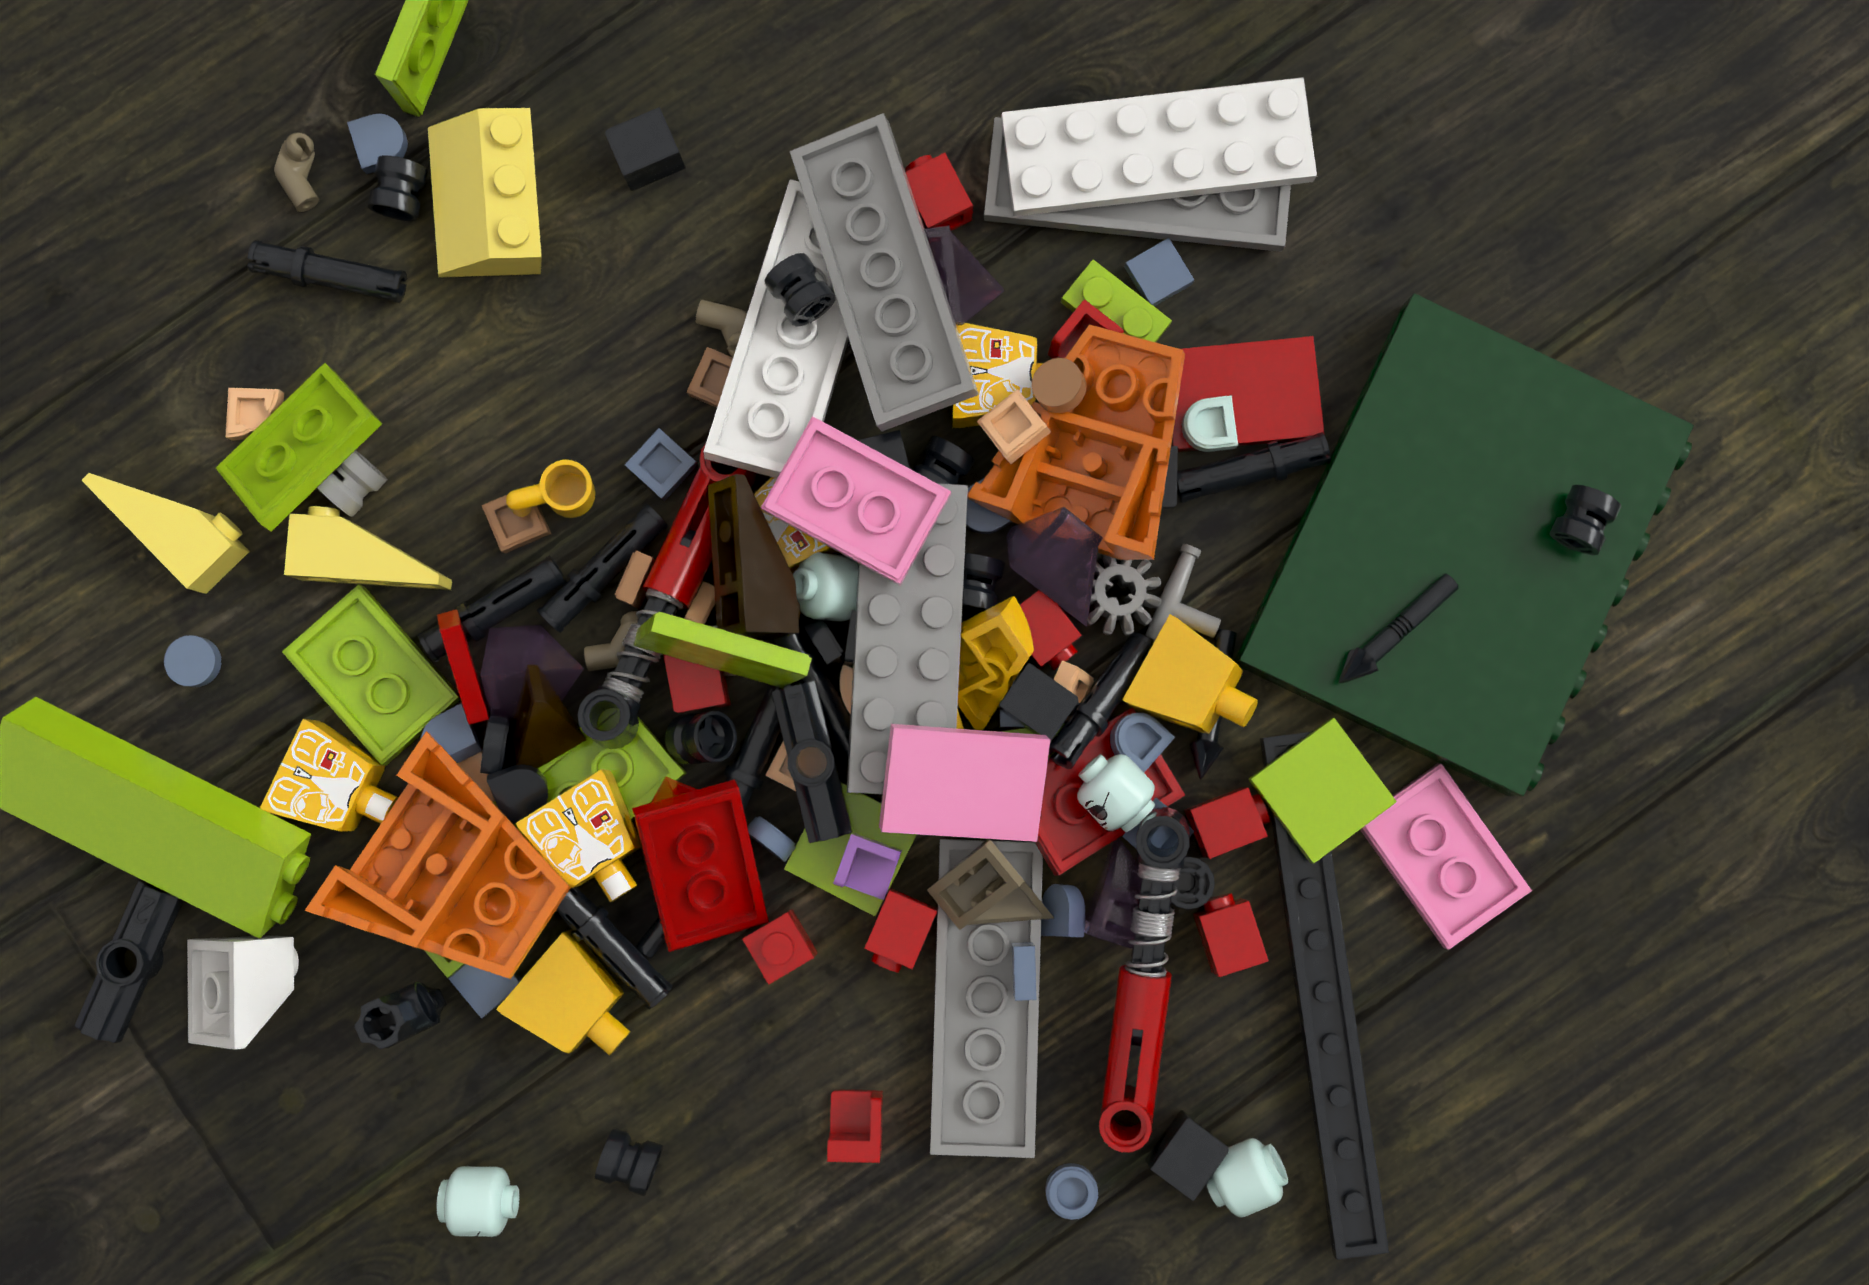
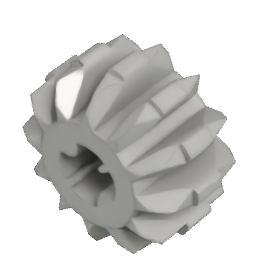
M1103 555L1104 569L1098 562L1092 559L1088 560L1085 568L1094 579L1078 577L1075 583L1076 587L1091 592V594L1083 595L1075 601L1077 608H1084L1093 605L1095 608L1087 616L1085 622L1091 626L1100 616L1105 617L1106 620L1103 626V634L1105 635L1112 634L1115 629L1116 620L1120 621L1124 635L1132 634L1134 632V624L1131 615L1140 624L1148 625L1152 618L1142 606L1158 608L1161 605L1159 597L1146 593L1148 590L1159 587L1161 579L1159 577H1152L1144 580L1142 577L1150 568L1151 562L1144 560L1135 569L1131 567L1132 560H1121V563L1117 564L1115 558ZM1117 580L1120 588L1129 587L1131 594H1128L1124 599V602L1127 604L1119 605L1117 598H1107L1105 591H1108L1113 585L1110 581Z

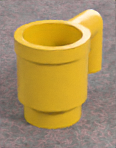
M560 460L552 463L544 470L540 484L509 492L506 497V504L518 517H525L531 512L532 507L547 503L558 515L575 518L585 514L592 507L595 500V488L591 476L584 466L572 460Z

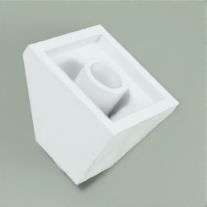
M255 936L187 939L188 1043L234 1050L246 1048L294 990V976L299 966L298 954L294 948V938L262 936L259 939Z

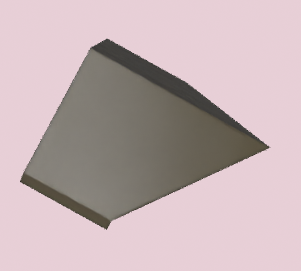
M990 839L983 842L927 889L959 930L966 925L1054 919L1053 915Z

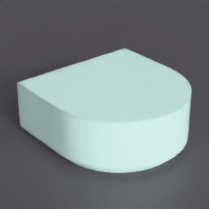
M1232 395L1206 398L1191 405L1182 421V432L1189 445L1204 452L1237 448L1238 440Z

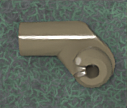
M300 132L292 133L282 144L274 172L296 210L304 212L315 207L319 202V197L307 180L315 155L314 143L308 135Z
M702 299L697 309L696 324L721 330L728 345L727 350L734 357L747 313L742 309Z
M631 611L622 616L620 620L621 625L611 643L586 646L584 648L585 662L589 672L617 667L619 662L617 653L625 650L622 642H624L631 624H637L639 620L636 615L637 611Z

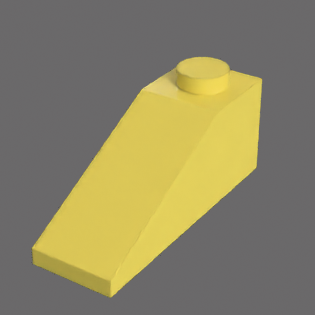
M88 473L82 479L90 490L187 589L207 594L250 552L238 540L243 534L242 531L222 513L213 516L198 509Z
M310 506L308 507V515H289L284 575L301 581L451 590V579L361 526L340 517L339 509Z

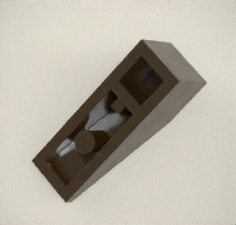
M735 474L709 484L708 497L717 628L756 640H774L799 633L800 604L797 600L796 581L745 475Z

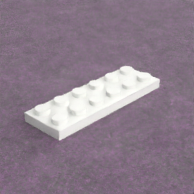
M1304 77L1002 112L1001 117L1013 217L1313 182L1317 176Z
M791 179L703 451L704 458L707 460L778 478L812 416L824 422L849 340L836 296L833 305L821 317L807 325L795 327L784 313L785 304L783 301L773 297L765 286L764 280L774 266L789 256L805 253L816 267V278L827 283L834 293L800 182Z

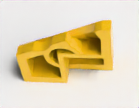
M1015 596L961 623L958 706L975 730H983L1000 702L1034 651L1027 619Z

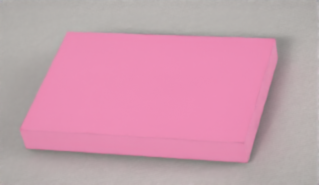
M812 416L761 509L901 586L951 496V491Z
M891 724L879 822L880 830L888 833L1037 842L1050 739L1046 735Z
M1436 764L1392 796L1397 802L1360 829L1444 949H1451L1532 891L1442 764Z

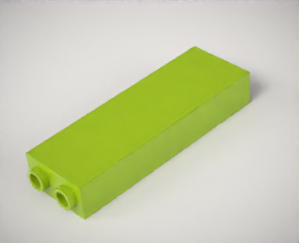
M38 697L29 700L4 716L1 720L0 809L259 939L276 923L282 925L288 920L297 904L298 898L293 895L295 885L303 877L310 862V857L306 856L305 853L311 833Z

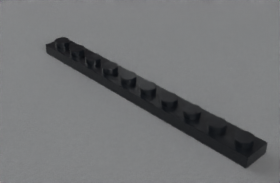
M1311 732L1260 738L1264 767ZM1270 809L1332 1252L1337 1260L1389 1253L1332 851L1314 864L1310 863Z

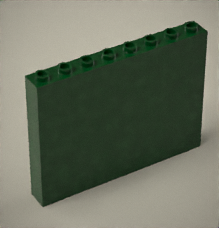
M1413 293L1401 306L1330 456L1331 463L1326 465L1234 662L1242 669L1507 796H1524L1526 790L1532 791L1542 776L1544 764L1540 760L1547 744H1554L1564 728L1565 717L1561 716L1568 699L1576 697L1585 682L1587 672L1582 670L1589 653L1597 651L1607 634L1608 626L1603 624L1610 607L1617 606L1626 593L1629 580L1624 577L1631 561H1637L1648 545L1650 534L1645 532L1653 515L1657 516L1663 510L1670 497L1671 489L1666 487L1673 470L1677 471L1681 468L1691 451L1692 443L1687 440L1694 425ZM1572 485H1584L1595 488L1612 496L1621 504L1615 521L1607 524L1603 531L1606 540L1598 555H1588L1572 550L1558 543L1549 535L1556 519L1564 516L1567 510L1565 500ZM1443 574H1448L1456 581L1459 589L1376 663L1379 671L1345 683H1339L1350 650H1355L1356 647L1362 649Z

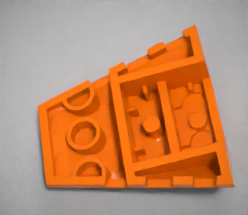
M1089 324L1065 357V359L1074 362L1085 377L1086 393L1083 400L1074 409L1065 413L1049 412L1040 403L1033 402L1032 408L1050 429L1051 433L1012 464L998 451L991 460L994 466L981 484L976 482L968 492L967 498L1027 530L1118 560H1154L1185 358L1184 351Z
M426 731L396 775L408 784L350 870L334 866L305 911L511 979L571 887L434 737Z

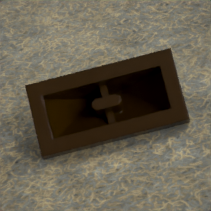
M527 664L512 725L510 745L514 765L526 764L538 769L587 739L540 667Z

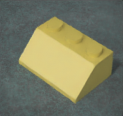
M479 108L428 127L438 276L465 277L541 274L542 257L530 108Z

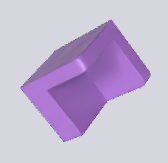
M852 833L833 884L840 887L846 886L884 900L902 850Z

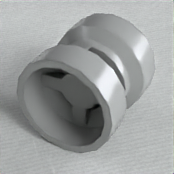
M355 450L317 488L338 508L353 517L363 506V498L369 492L378 491L388 479Z

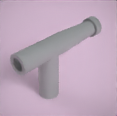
M1182 544L1180 549L1181 555L1161 595V605L1156 608L1145 634L1153 642H1155L1169 614L1177 617L1192 630L1214 638L1221 619L1180 603L1195 560L1199 559L1201 550L1196 547Z

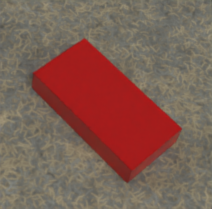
M458 610L437 614L439 630L468 724L488 720L489 716Z

